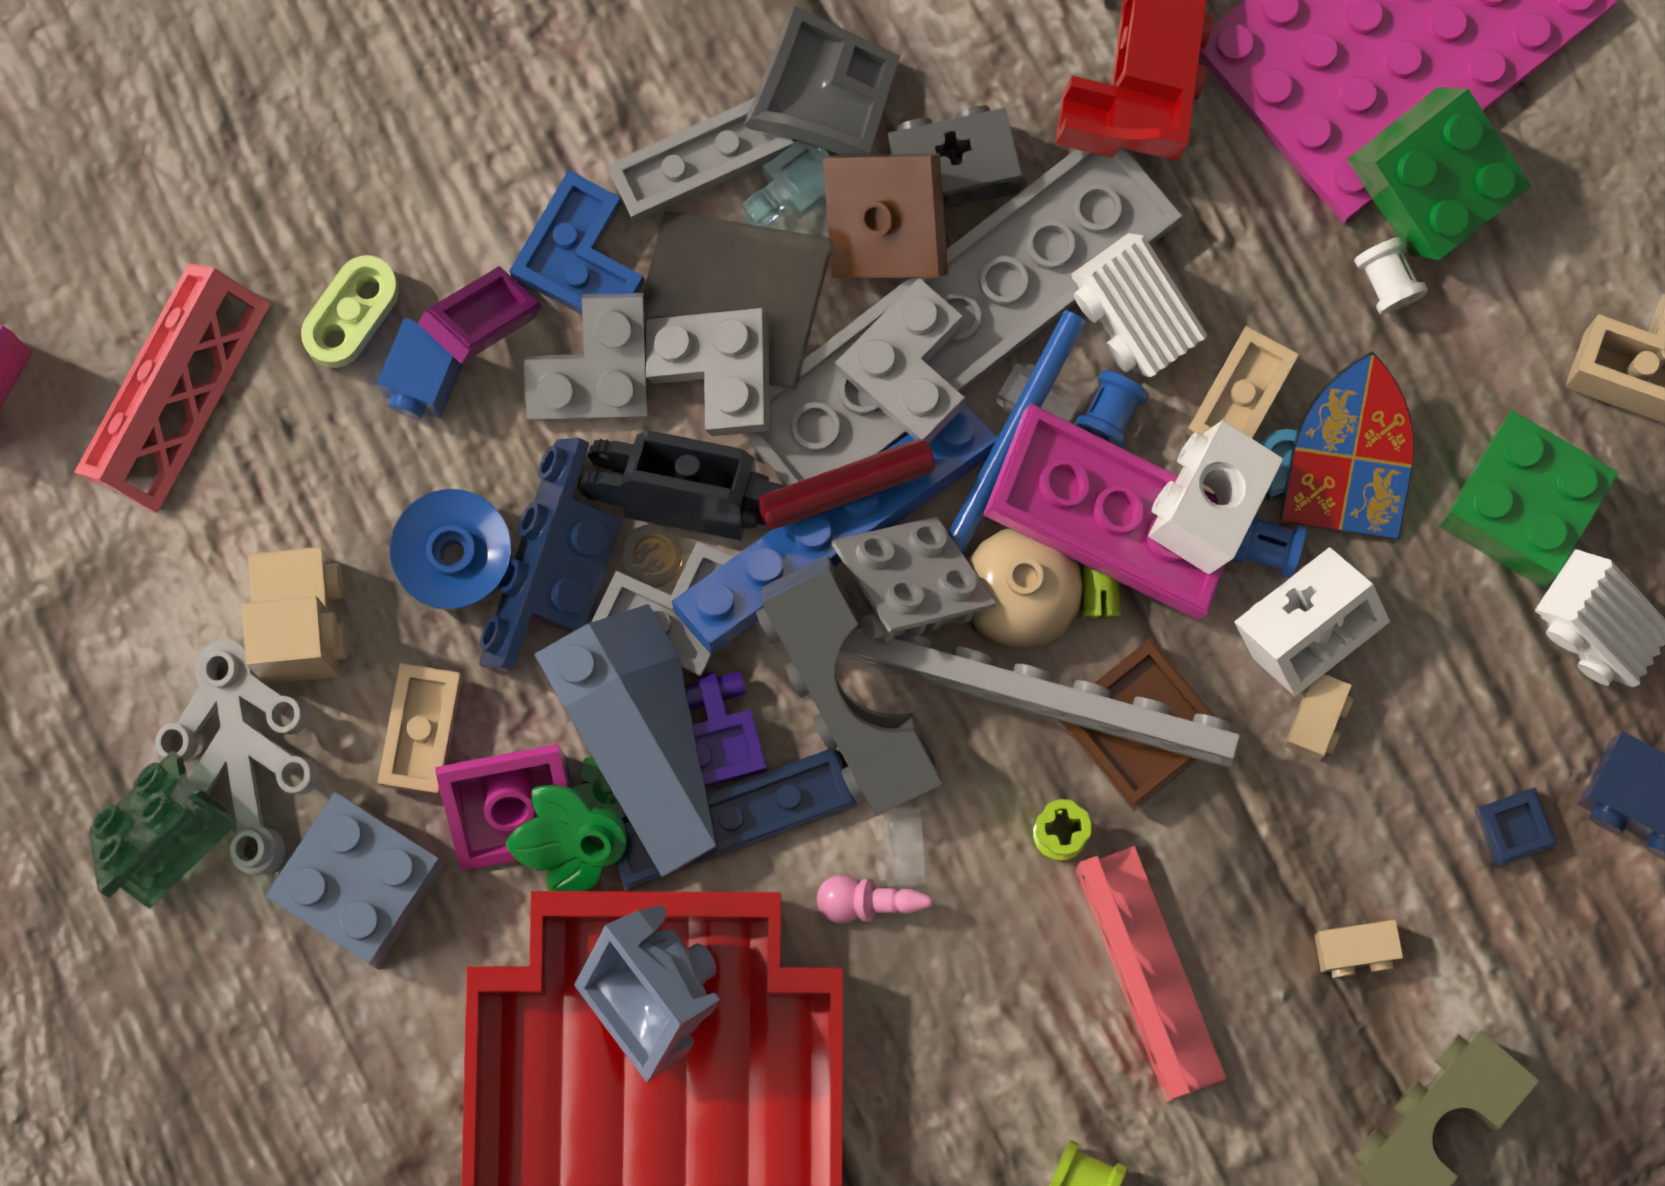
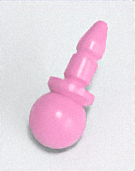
M835 875L828 878L822 883L817 893V906L820 913L828 921L835 924H847L858 917L863 922H871L876 913H896L900 911L901 913L910 914L929 908L933 904L932 897L913 889H901L898 891L896 888H876V884L871 878H864L859 883L856 879L847 875Z

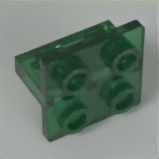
M171 751L160 763L153 762L146 766L136 778L133 789L116 805L109 804L104 807L91 824L89 840L97 890L107 898L112 897L121 888L150 909L236 826L233 814L188 780L184 759L175 751Z

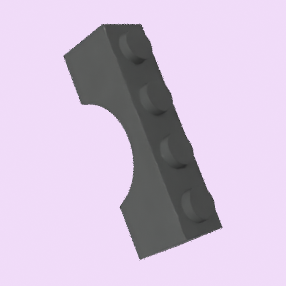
M827 554L761 587V603L763 608L756 611L761 627L772 645L782 641L792 660L785 664L789 679L801 698L810 694L820 714L813 717L815 726L827 749L831 751L838 747L847 762L848 767L842 769L841 772L854 800L857 803L867 800L875 817L942 785L939 764L912 713L884 714L870 710L849 696L837 677L835 664L838 652L844 640L858 625L856 607L829 555Z

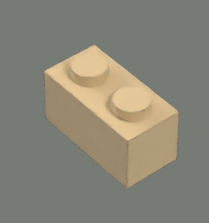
M1323 674L1308 686L1284 747L1318 761L1324 757L1326 752L1332 754L1340 736L1339 732L1334 731L1339 717L1346 719L1354 700L1353 697L1348 696L1351 684Z
M1396 919L1324 930L1314 935L1321 973L1331 972L1332 978L1355 975V968L1369 965L1371 972L1394 969L1393 962L1403 958Z

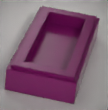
M498 266L426 309L418 324L459 363L463 364L532 321L542 305L503 268Z

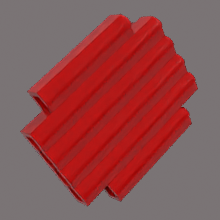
M531 891L529 966H466L461 1186H843V968L782 967L781 892ZM663 905L667 910V914L659 931L673 930L686 948L698 943L708 949L716 964V974L711 979L705 981L703 986L706 995L715 993L720 1000L712 1014L701 1021L698 1028L690 1034L695 1042L689 1053L646 1083L574 984L606 924L638 910Z

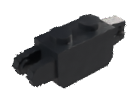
M650 430L637 434L634 444L614 440L611 442L608 439L594 440L587 455L593 465L624 475L604 471L598 472L597 470L592 471L591 469L589 471L584 470L583 476H580L577 488L583 494L582 496H586L588 499L622 506L625 518L742 541L745 528H756L757 525H766L759 509L760 496L785 487L784 485L770 482L768 476L757 473L755 458L744 449Z

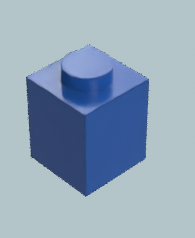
M404 318L377 385L383 396L389 399L387 406L393 411L416 420H421L423 413L440 419L463 364L459 363L418 322Z

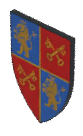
M1373 351L1354 360L1339 371L1322 388L1303 416L1292 448L1279 518L1280 522L1399 540L1413 470L1415 452L1414 431L1405 397L1397 381Z

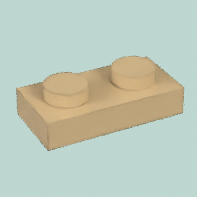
M1245 326L1186 434L1192 436L1197 431L1203 435L1223 420L1253 439L1299 354Z
M400 663L377 782L378 785L386 788L441 796L435 767L447 765L463 679L461 673Z

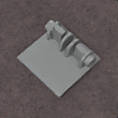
M938 517L832 541L831 545L872 606L870 614L865 615L862 620L864 634L870 640L876 639L880 643L890 642L895 636L904 635L906 630L911 635H919L924 630L929 632L938 630L944 624L953 622L964 624L969 622L972 616L978 612L995 608V601Z

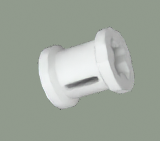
M1403 237L1384 241L1366 250L1354 259L1358 270H1366L1380 301L1376 307L1380 315H1385L1408 306L1425 296L1428 292L1424 282H1417L1403 253L1407 247Z

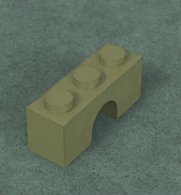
M1482 1030L1470 1034L1467 1039L1459 1033L1456 1034L1435 1058L1434 1062L1441 1067V1070L1425 1087L1420 1081H1416L1394 1106L1393 1109L1401 1116L1388 1132L1384 1134L1379 1128H1376L1356 1150L1353 1157L1360 1164L1351 1176L1362 1186H1451L1458 1176L1440 1161L1434 1151L1432 1142L1433 1131L1438 1120L1449 1111H1461L1473 1117L1488 1131L1500 1129L1539 1083V1080Z

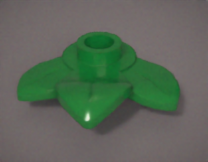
M545 785L534 787L532 790V802L538 817L518 826L506 841L508 851L522 865L537 871L547 870L546 882L548 891H588L597 884L603 867L616 863L623 856L628 844V833L622 818L612 809L603 806L590 807L583 797L571 788L560 785ZM588 836H596L600 838L604 844L594 842Z

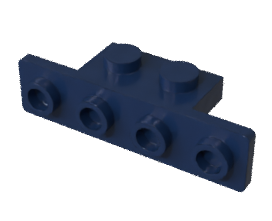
M578 437L557 439L554 445L547 449L541 459L538 476L542 480L534 502L528 505L521 517L519 534L522 538L515 559L510 561L508 571L499 585L500 592L503 593L495 616L488 620L481 634L480 648L483 652L479 665L484 668L505 671L513 669L531 617L571 633L589 623L623 520L572 499L589 448L588 441Z

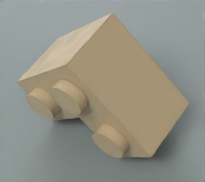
M1665 293L1659 300L1649 332L1598 314L1583 334L1565 388L1665 423Z
M322 547L248 554L251 602L241 603L246 665L268 685L340 677L338 660L348 658V643L344 623H337L334 611V600L343 599V580L339 563L331 564L330 557Z

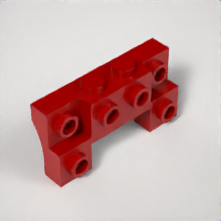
M1121 0L1123 4L1112 83L1110 85L1072 75L1062 94L1055 145L1110 158L1115 156L1120 147L1178 161L1188 145L1193 101L1199 99L1205 82L1206 65L1199 64L1198 62L1200 48H1205L1210 37L1213 15L1205 12L1206 0Z

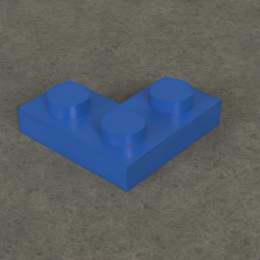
M568 170L510 268L511 277L581 315L583 295L639 293L645 282L643 275L596 251L597 246L622 205L621 198Z

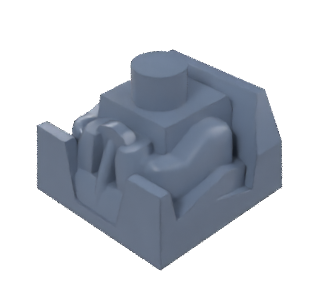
M663 905L638 910L606 924L574 984L646 1083L689 1053L695 1042L690 1034L698 1028L701 1021L712 1014L720 1000L715 993L706 995L703 986L705 981L711 979L716 974V964L708 949L698 943L686 948L673 930L659 931L667 914V910Z

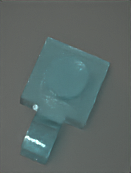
M798 140L763 167V175L770 184L753 194L742 204L745 212L741 217L755 234L762 232L770 226L788 206L801 219L826 200L823 158L830 155L824 148Z

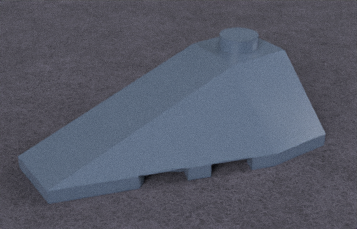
M646 604L588 623L535 653L536 659L662 878L717 848L680 657L650 605Z

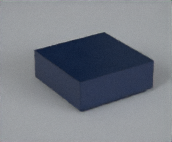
M1536 787L1480 806L1474 810L1496 868L1558 845Z

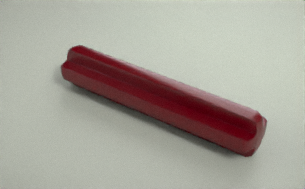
M916 439L763 494L759 498L760 513L769 529H777L930 474L935 470V458L928 442L925 439Z

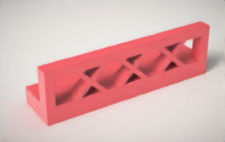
M188 263L74 473L93 484L116 491L148 511L158 513L267 312L270 303L216 268ZM227 293L246 305L247 309L236 329L220 333L216 311ZM205 331H206L208 337L202 339V337H203V335H204V333H205ZM228 342L224 350L223 343ZM210 347L215 368L208 381L192 385L187 365L194 352ZM178 383L179 390L173 391ZM200 394L198 400L195 401L194 396ZM182 400L186 422L180 433L163 438L159 416L166 404ZM148 436H149L151 442L145 444V442H146V440H147V438H148ZM172 447L167 455L166 448ZM153 453L158 473L148 492L145 493L126 482L125 479L136 458Z
M1135 846L1098 859V856H1094L1081 861L1076 868V873L1166 1102L1226 1080L1227 1078Z

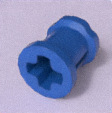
M1104 370L1101 371L1097 378L1100 388L1087 414L1078 416L1075 425L1123 449L1126 443L1123 433L1137 406L1145 405L1149 393L1135 381L1121 374Z
M1256 512L1233 558V562L1243 564L1247 559L1281 569L1283 577L1291 578L1295 573L1301 555L1307 527L1297 525L1294 529L1276 525L1258 519V513Z

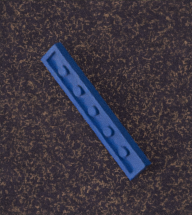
M966 405L929 443L935 458V470L932 473L773 529L673 599V612L710 654H713L759 621L756 611L763 608L761 603V587L827 554L834 567L837 566L842 560L831 545L833 540L892 527L985 461L998 437ZM907 435L889 449L914 441L915 439Z

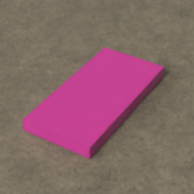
M1030 404L1024 410L984 511V516L1197 620L1202 619L1208 614L1225 567L1224 564L1211 574H1207L1148 537L1158 517L1151 511L1153 504L1168 482H1176L1177 475L1033 404ZM1203 489L1207 498L1211 502L1218 504L1217 496Z

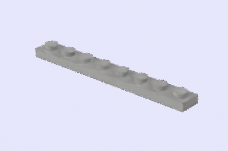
M857 618L858 625L844 640L837 655L839 659L1232 769L1239 748L1240 734L1229 732L1231 724L1225 720L1205 714H1195L1193 721L1169 715L1170 707L1168 705L1143 697H1135L1133 705L1109 698V689L1087 681L1075 680L1073 688L1049 682L1050 673L1030 665L1015 664L1013 671L990 665L992 659L990 656L968 648L956 647L954 655L931 649L932 641L921 635H911L906 631L904 635L896 636L890 642L880 643L876 639L870 640L865 636L862 628L863 619ZM756 622L754 625L761 636L767 638L760 622Z

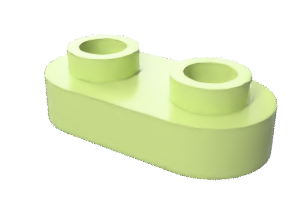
M369 255L358 256L349 260L340 269L304 320L301 329L302 343L310 357L318 364L328 368H340L352 363L360 355L396 304L399 295L398 281L393 270L384 260ZM372 282L379 285V292L375 297L363 299L359 296V291L364 284ZM330 332H344L345 339L340 346L331 348L325 345V338Z

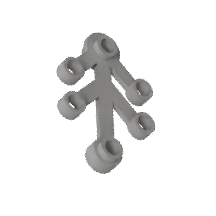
M221 639L207 645L199 654L195 665V677L199 688L178 722L163 726L156 735L155 746L161 757L178 762L187 761L197 751V735L218 707L221 726L187 782L176 784L169 789L165 797V808L174 819L184 821L198 820L206 812L208 806L207 798L227 767L238 830L230 844L231 860L236 868L244 873L267 875L274 872L282 864L285 856V843L277 830L264 826L253 759L276 774L277 783L282 790L293 794L303 795L311 792L318 783L319 771L312 760L292 755L248 724L243 698L266 712V720L271 729L289 735L297 734L306 727L309 720V711L306 704L300 699L283 696L255 676V673L246 665L244 645L236 641ZM226 659L229 670L227 675L219 680L217 678V668L221 660ZM290 704L294 709V718L289 725L285 726L281 721V712ZM180 732L183 737V745L177 753H174L171 749V739L176 733ZM300 764L304 769V779L298 786H295L291 781V772L295 766ZM186 792H190L193 798L192 807L188 812L184 813L180 807V800ZM254 838L258 843V853L252 860H249L246 856V847L249 840Z

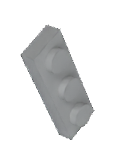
M753 98L607 164V169L632 223H635L794 151L792 138L744 127L745 119L755 99Z

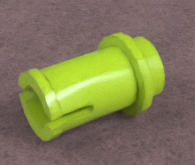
M1083 564L1084 611H1082V618L1097 619V616H1101V594L1103 619L1122 617L1119 581Z

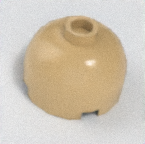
M1004 529L980 543L967 561L996 603L995 608L980 611L973 615L970 620L977 632L988 640L990 638L997 644L1005 645L1009 649L1018 651L1045 647L1064 635L1078 614L1083 593L1079 564L1076 560L1061 554L1055 549L1012 529Z

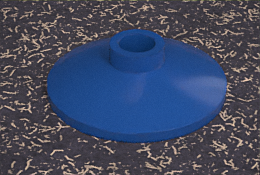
M444 489L418 498L404 510L393 528L389 554L393 572L398 582L409 595L433 608L455 610L475 605L497 589L508 571L512 555V544L508 527L502 515L490 502L469 491ZM459 544L464 548L462 559L453 564L445 562L442 558L444 549L448 545Z

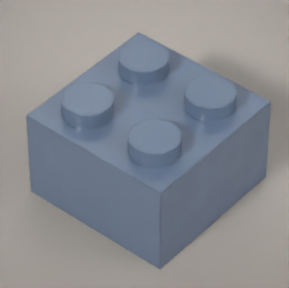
M334 792L265 897L379 970L447 866L436 856Z

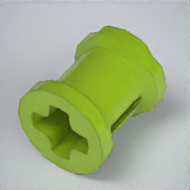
M1059 799L1050 802L1037 817L1034 825L1033 839L1036 848L1043 856L1053 861L1073 859L1083 851L1091 835V821L1087 811L1080 808L1072 800ZM1056 816H1064L1067 826H1077L1078 831L1072 833L1068 845H1060L1057 835H1047L1045 831L1052 828Z
M1070 1139L1048 1186H1121L1128 1167L1121 1163L1113 1167L1079 1151V1143Z

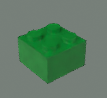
M1437 87L1346 159L1397 237H1403L1407 245L1405 249L1409 255L1441 260L1532 187L1468 88Z
M1511 410L1496 430L1439 527L1545 589L1560 573L1619 472Z

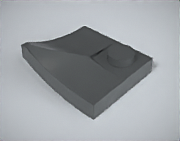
M794 6L785 17L774 52L745 119L744 127L800 140L840 155H870L900 55Z

